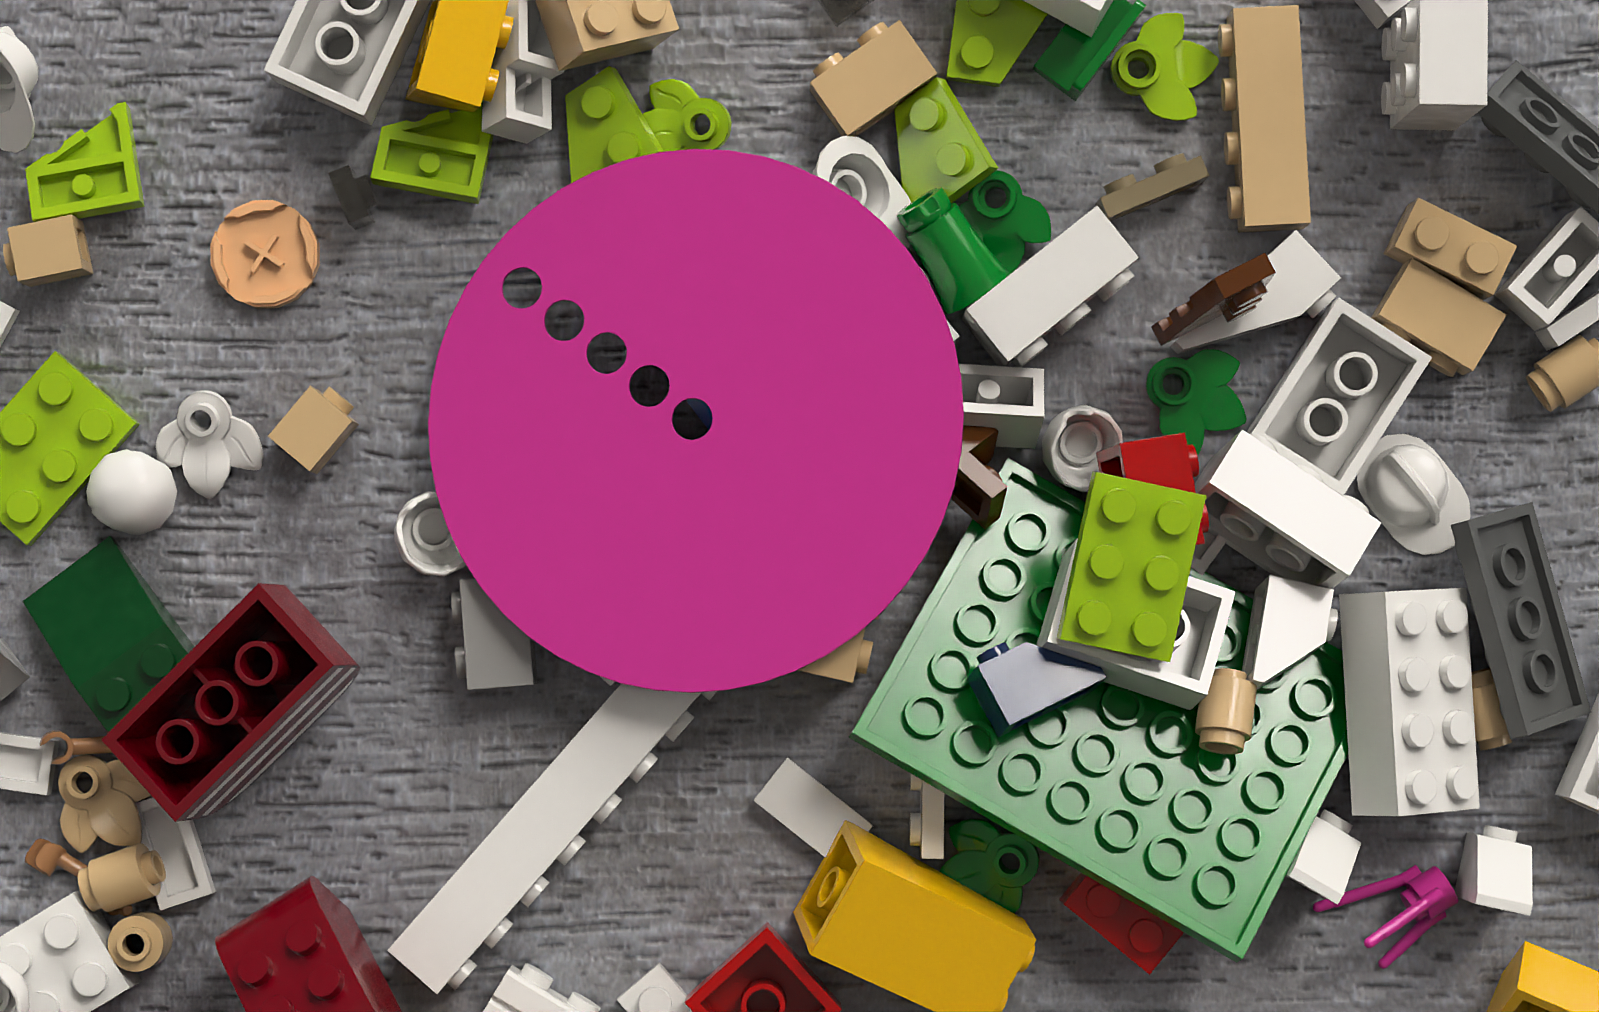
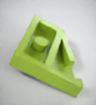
M956 0L946 80L1000 87L1048 14L1023 0Z
M606 67L565 95L571 183L594 171L618 162L664 152L616 68Z
M935 77L894 109L901 183L911 203L928 191L941 187L947 194L950 202L953 203L998 169V166L945 79Z
M483 100L481 107L475 112L461 110L450 113L449 109L428 114L424 119L417 122L405 120L382 126L370 177L372 184L479 204L494 136L493 134L482 132Z
M126 102L117 103L109 109L112 113L110 116L87 132L80 129L66 139L59 150L51 154H45L25 168L33 222L71 214L81 219L145 207L131 111Z

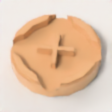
M252 200L232 209L219 225L218 230L215 231L210 244L211 267L219 285L235 300L254 308H279L298 300L313 284L320 266V243L312 225L296 209L275 200Z

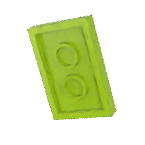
M57 351L52 353L0 412V522L28 546H32L86 486L92 470L104 456L116 452L140 425Z
M1092 471L1057 638L1171 662L1206 495Z

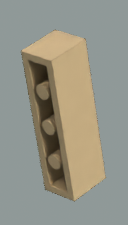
M1299 5L1233 8L1226 18V24H1219L1218 28L1220 57H1228L1229 78H1222L1221 81L1223 111H1231L1232 132H1225L1224 155L1226 165H1234L1235 186H1229L1227 189L1229 219H1237L1238 233L1301 230L1311 223Z

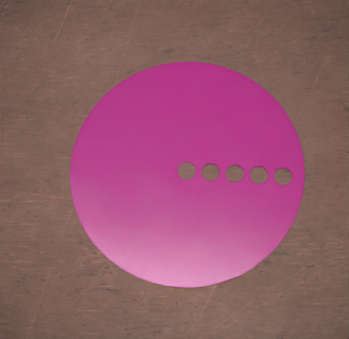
M687 149L653 153L627 159L594 171L561 188L517 222L484 258L474 273L449 319L438 351L431 384L428 432L430 462L435 490L447 528L463 561L479 586L508 619L528 637L554 655L587 672L615 682L657 691L710 692L760 684L795 672L827 656L859 634L902 591L927 555L944 520L955 487L960 463L964 424L962 378L955 344L944 311L927 277L907 248L891 230L858 200L816 175L765 156L712 149ZM520 268L533 270L539 276L542 284L539 299L527 308L511 306L503 294V284L506 277L512 271ZM559 301H572L583 312V328L571 340H556L546 330V313L553 304ZM603 333L618 335L625 343L627 350L624 364L617 371L609 374L595 371L587 358L589 344L595 337ZM656 366L666 373L670 385L669 392L666 398L658 405L642 406L633 399L630 393L631 378L642 367ZM688 399L704 401L709 406L713 417L709 431L703 437L695 440L681 437L673 426L672 419L676 407Z

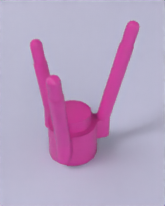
M1414 865L1399 875L1344 892L1338 905L1327 899L1315 902L1313 910L1315 912L1326 911L1406 886L1407 889L1400 893L1406 910L1364 940V946L1372 948L1413 919L1418 921L1378 961L1379 967L1386 969L1431 926L1446 918L1445 911L1458 903V897L1448 879L1436 866H1432L1422 873Z

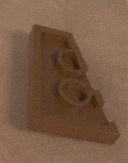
M1266 253L1215 277L1189 297L1190 301L1176 307L1168 313L1169 317L1152 325L1151 328L1160 345L1162 346L1221 315L1229 323L1256 309V304L1262 301L1261 297L1268 293L1266 286L1276 273Z

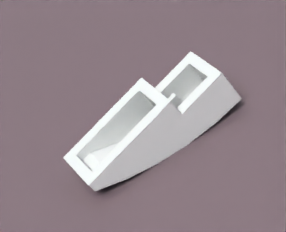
M509 0L505 15L514 18L512 30L506 48L496 47L491 68L499 70V78L492 101L483 100L482 132L527 144L552 130L551 79L562 74L564 70H558L535 0Z

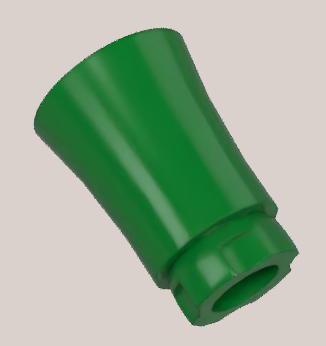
M942 187L934 188L921 195L897 214V218L907 230L905 236L928 273L946 314L957 312L976 302L1009 276L1010 271L987 248L971 227L956 203L951 204Z

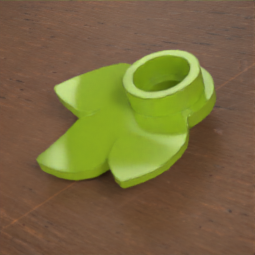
M1163 13L1147 20L1143 24L1136 41L1123 45L1115 53L1111 62L1112 79L1121 91L1128 95L1140 96L1150 113L1159 118L1172 121H1185L1197 115L1196 102L1189 89L1195 88L1205 81L1219 64L1218 57L1204 46L1182 40L1184 35V17L1182 13ZM1134 60L1143 62L1147 67V75L1140 79L1132 77L1128 72V64Z
M666 79L649 86L650 99L654 109L643 113V116L664 152L687 149L717 150L725 144L731 132V118L727 109L720 102L710 98H700L688 83L680 80ZM701 115H706L710 120V129L704 135L698 134L695 129V122Z

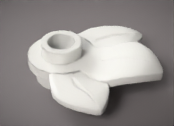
M200 390L188 395L179 405L177 419L164 426L156 440L157 460L166 464L169 468L182 465L184 476L190 487L207 499L213 498L222 489L230 474L231 466L246 470H260L263 467V449L259 436L253 426L242 419L232 416L227 401L212 391ZM202 410L209 414L211 417L210 427H202L197 423L195 419L196 411Z

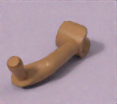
M52 730L42 736L39 743L40 746L44 745L55 737L65 740L67 744L65 753L51 761L52 764L65 763L72 755L112 753L101 740L104 736L70 738L60 730Z
M42 838L35 840L25 856V863L49 877L57 866L78 877L79 870L88 867V865L69 855L62 846ZM128 905L108 913L110 915L120 914L129 916L133 908L132 905Z

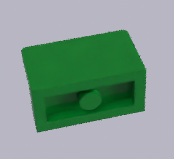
M1113 0L1092 37L1065 24L1036 62L1033 70L1076 102L1139 19L1146 4L1140 0H1136L1133 5L1127 0Z

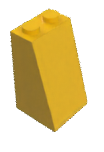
M847 820L841 826L826 857L823 858L793 911L811 956L934 1012H1002L1008 999V989L1018 972H1023L1027 969L1035 952L1036 939L1025 919Z

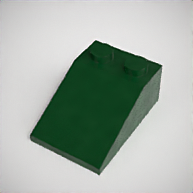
M112 536L106 538L23 600L24 605L75 689L107 732L119 723L194 648L189 638Z

